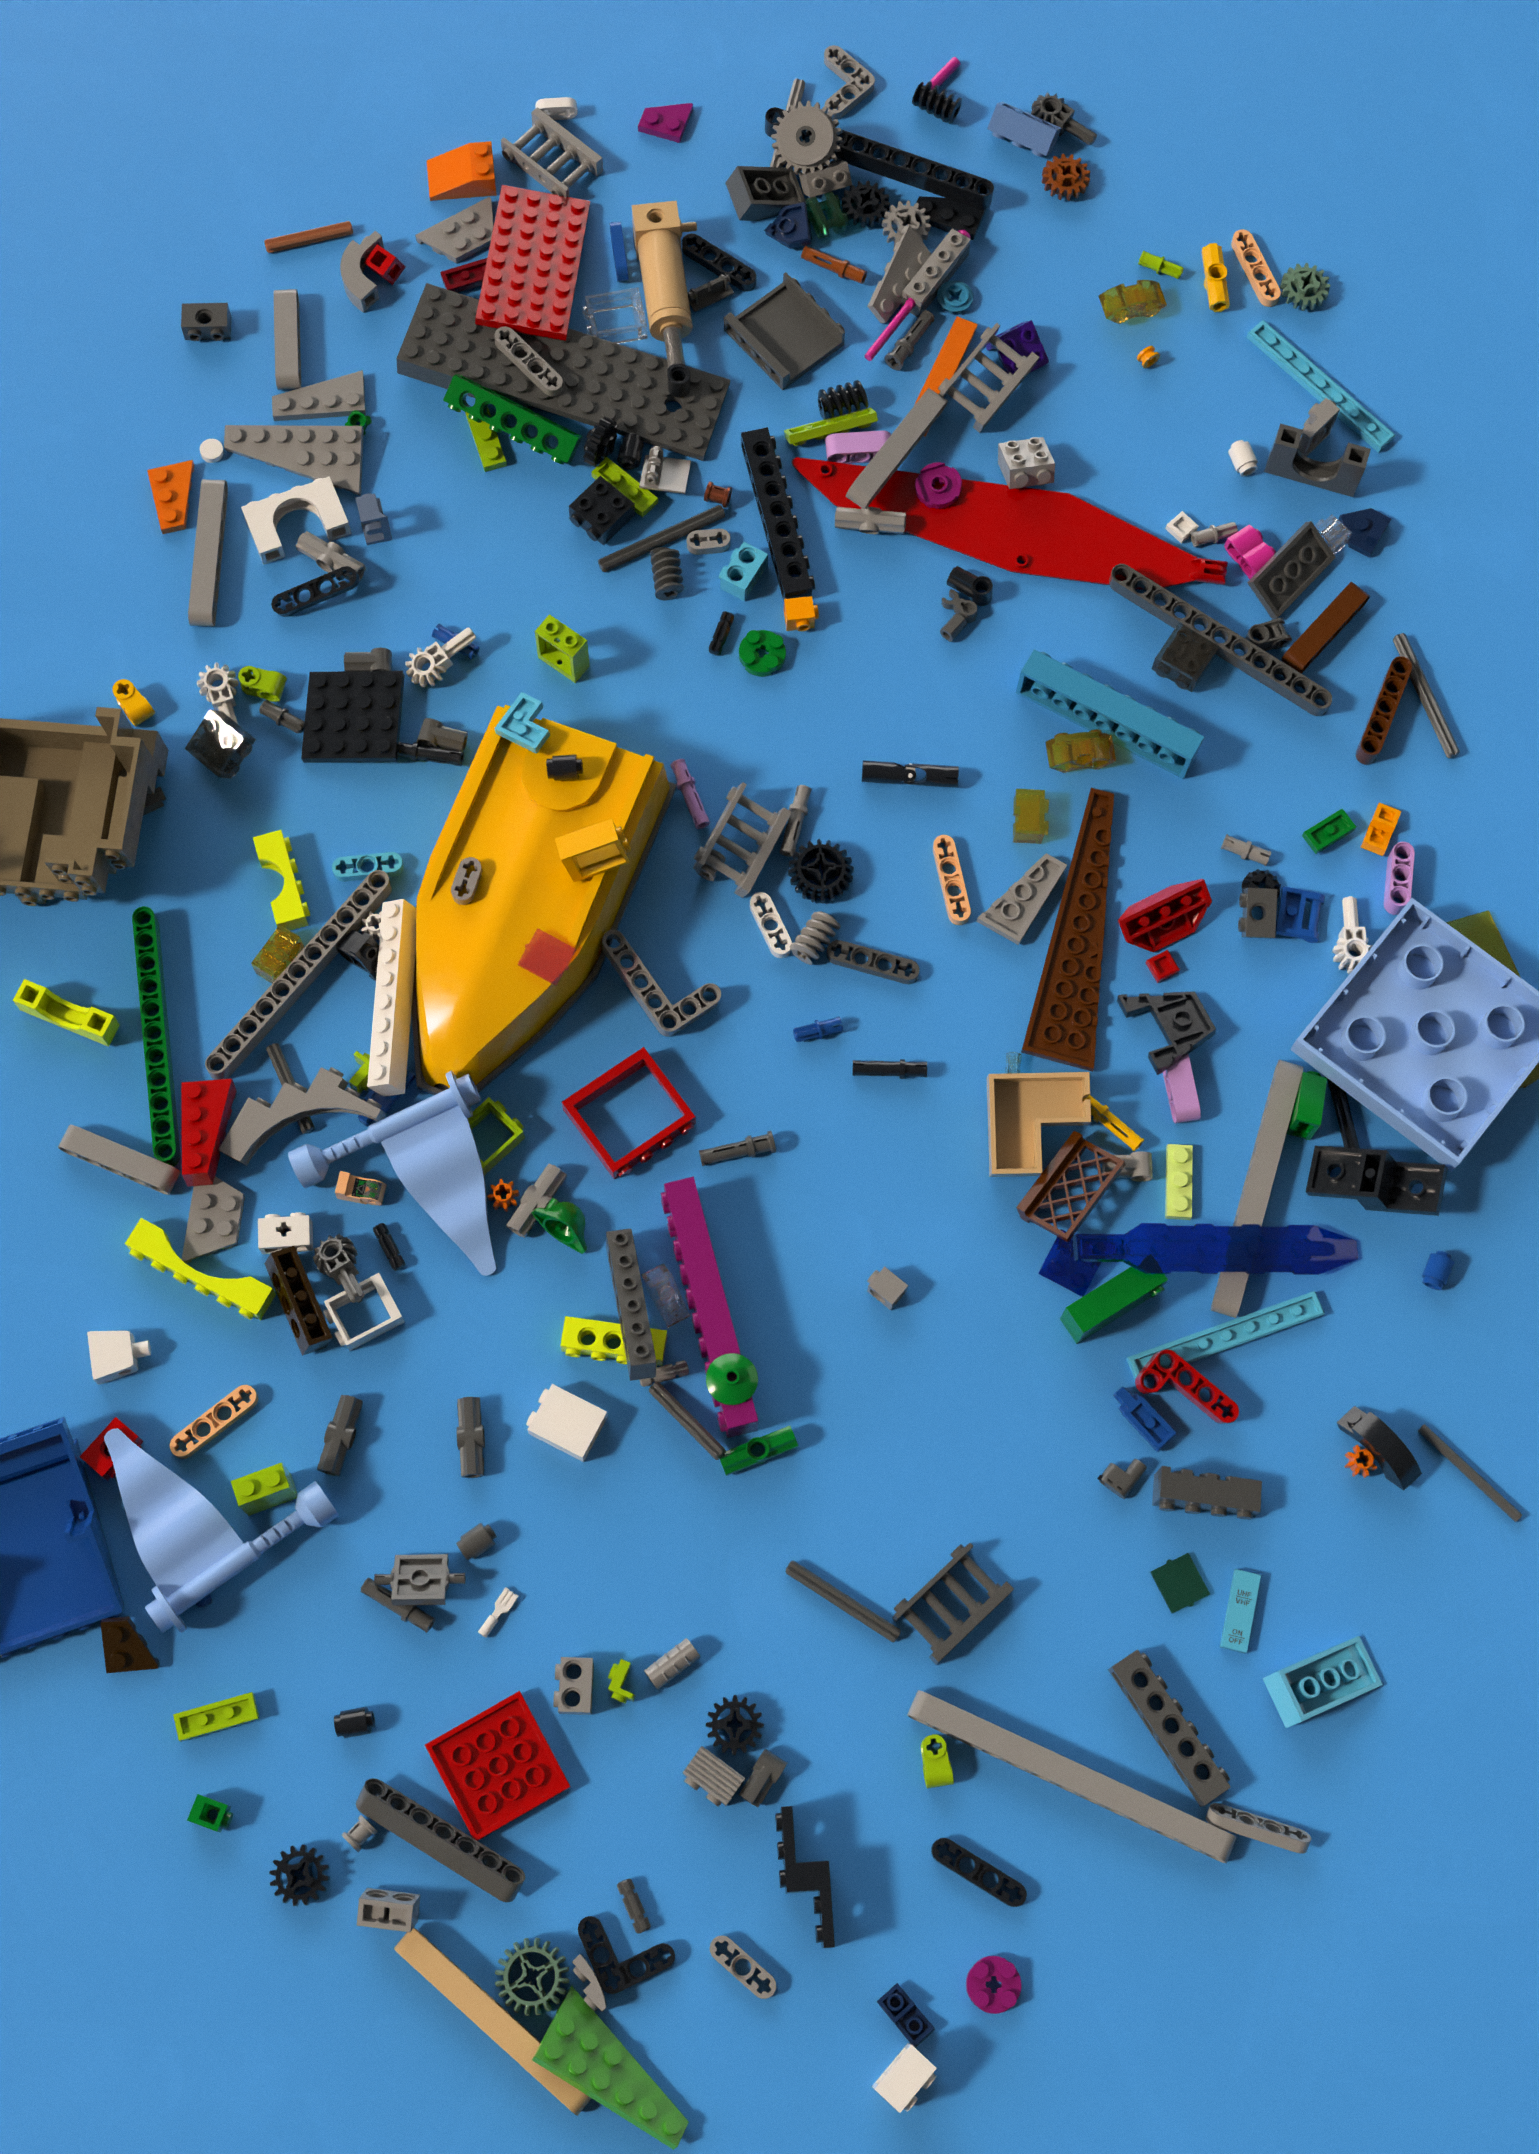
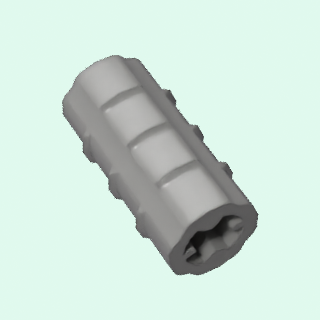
M686 1638L678 1645H675L669 1652L664 1653V1656L656 1662L654 1661L644 1672L658 1690L666 1683H669L675 1676L680 1675V1672L688 1666H691L693 1662L700 1658V1655Z

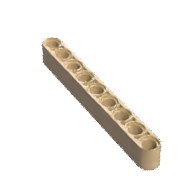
M413 1928L411 1932H407L394 1947V1950L561 2103L578 2116L592 2098L532 2061L541 2042L417 1929Z

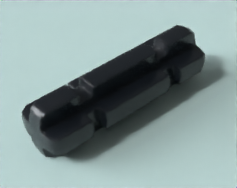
M722 612L720 622H718L713 635V640L709 645V653L716 656L721 654L722 646L725 644L730 626H732L734 621L732 613Z
M380 1223L373 1227V1232L376 1238L379 1239L378 1241L387 1259H390L389 1263L392 1269L396 1271L403 1268L405 1262L402 1256L399 1255L400 1252L386 1225Z

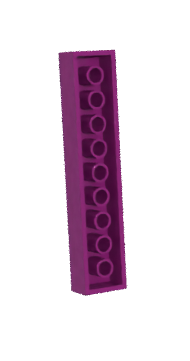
M693 1176L665 1183L664 1192L660 1194L664 1214L669 1213L667 1226L670 1238L675 1237L676 1239L673 1241L676 1261L682 1262L679 1265L680 1277L683 1286L688 1285V1289H685L686 1300L689 1310L694 1309L695 1312L692 1313V1323L695 1334L700 1333L701 1335L698 1338V1345L701 1357L707 1358V1362H705V1373H707L710 1364L716 1358L729 1353L740 1354ZM730 1373L727 1379L733 1382L737 1379V1376L734 1373ZM712 1397L714 1407H719L721 1411L717 1412L720 1431H726L727 1438L758 1430V1418L752 1397L739 1405H725Z

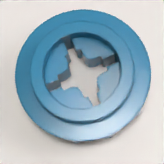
M948 281L939 288L937 293V303L941 305L942 310L946 309L950 314L952 312L960 314L963 310H968L973 301L972 290L961 281ZM951 295L953 297L959 296V300L950 301Z

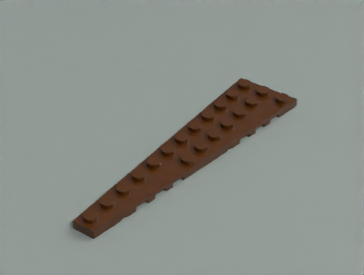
M1091 788L1021 1050V1053L1092 1072L1095 1062L1106 892L1110 859L1109 851L1114 793Z

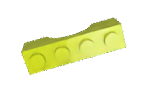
M281 830L253 837L262 868L274 870L284 878V886L281 893L270 902L279 932L283 933L308 926L306 917L311 915L307 902L302 903L300 895L305 893L301 880L296 881L294 875L298 873L295 858L290 859L288 852L293 851L289 837L284 838Z
M26 979L23 980L13 999V1002L20 1011L108 1047L120 1026L114 1015L92 1006L85 1008L70 1003L55 995L46 987Z

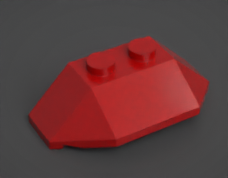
M1204 879L1171 885L1130 905L1118 919L1127 943L1155 952L1194 933L1203 919L1207 907L1212 903V899Z

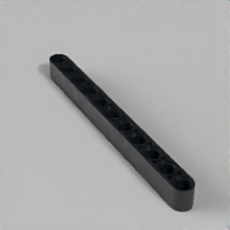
M774 107L766 112L765 132L769 137L772 134H777L773 129V125L779 126L780 123L777 121V117L782 119L785 117L782 112L783 109ZM842 130L841 134L837 135L842 138L843 142L837 143L841 148V152L835 151L834 154L837 159L844 160L849 165L977 209H987L991 205L994 186L987 179ZM808 134L804 136L806 143L810 141Z

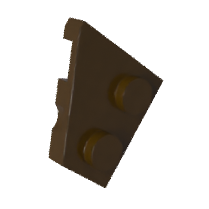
M129 1616L101 1620L106 1673L159 1668L160 1662L158 1658H154L147 1647V1642L136 1631V1626Z

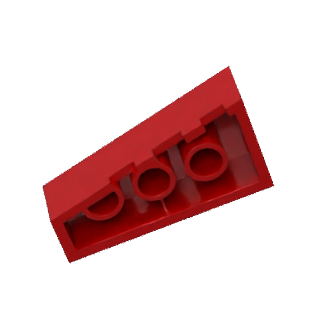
M232 1078L181 1083L182 1176L187 1187L213 1185L220 1159L219 1148L226 1136V1126L231 1116L233 1099H235L237 1093Z

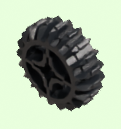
M820 839L817 840V845H814L811 841L807 843V848L801 845L799 847L800 853L794 852V860L789 862L791 869L788 870V876L792 877L790 884L796 885L795 892L800 893L803 891V899L811 896L812 903L816 901V898H821L822 904L825 903V898L827 897L831 902L835 900V895L841 898L843 890L847 891L849 889L848 883L853 881L851 874L854 872V867L850 865L852 863L851 857H846V849L839 851V844L831 847L830 840L824 845ZM816 857L814 863L803 866L808 860ZM825 858H828L834 861L835 863L828 862ZM819 864H821V869L823 870V879H821V873H819ZM835 876H839L835 882L826 885L829 879H835ZM807 880H813L816 882L817 885H814Z

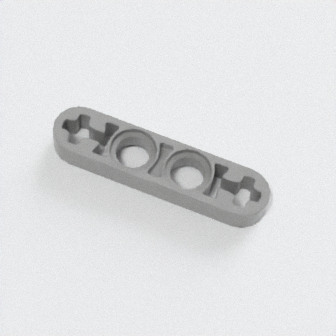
M504 326L495 331L496 347L546 395L552 397L562 392V377L513 329ZM501 336L504 338L509 337V342L506 339L501 341ZM517 350H524L527 355L524 358H518L514 353ZM533 365H539L543 370L540 373H533L530 368ZM548 381H549L550 383H552V384L556 382V383H557V384H556V387L553 386V385H551V386L549 387V386H548Z
M1219 1803L1210 1804L1206 1815L1207 1822L1217 1828L1300 1854L1307 1852L1312 1839L1302 1829Z

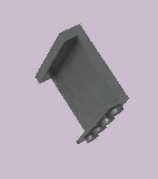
M786 272L783 274V283L736 317L731 312L724 317V331L782 390L844 345L845 330L842 325L836 323L830 317L828 311L825 308H821L815 302L814 297L810 293H806L801 288L799 282L795 278H791Z

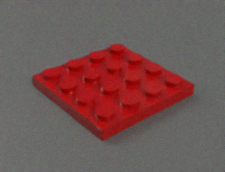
M520 1691L425 1744L472 1838L477 1841L571 1788Z

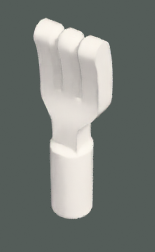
M505 1587L495 1602L494 1612L492 1615H489L478 1633L487 1638L497 1624L501 1614L508 1613L519 1596Z

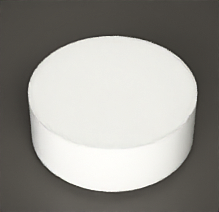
M216 439L203 441L200 445L202 459L208 463L220 461L224 455L221 442Z

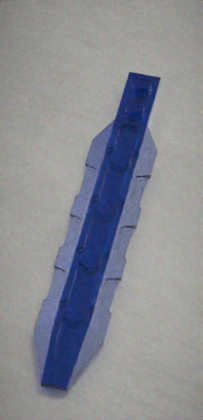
M1141 1223L1126 1234H1075L1072 1236L1075 1262H1124L1145 1274L1246 1272L1247 1274L1263 1275L1265 1272H1288L1294 1275H1320L1359 1259L1356 1240L1315 1225H1288L1287 1227H1261L1259 1224H1242L1241 1226H1214L1213 1224L1167 1226L1165 1223Z

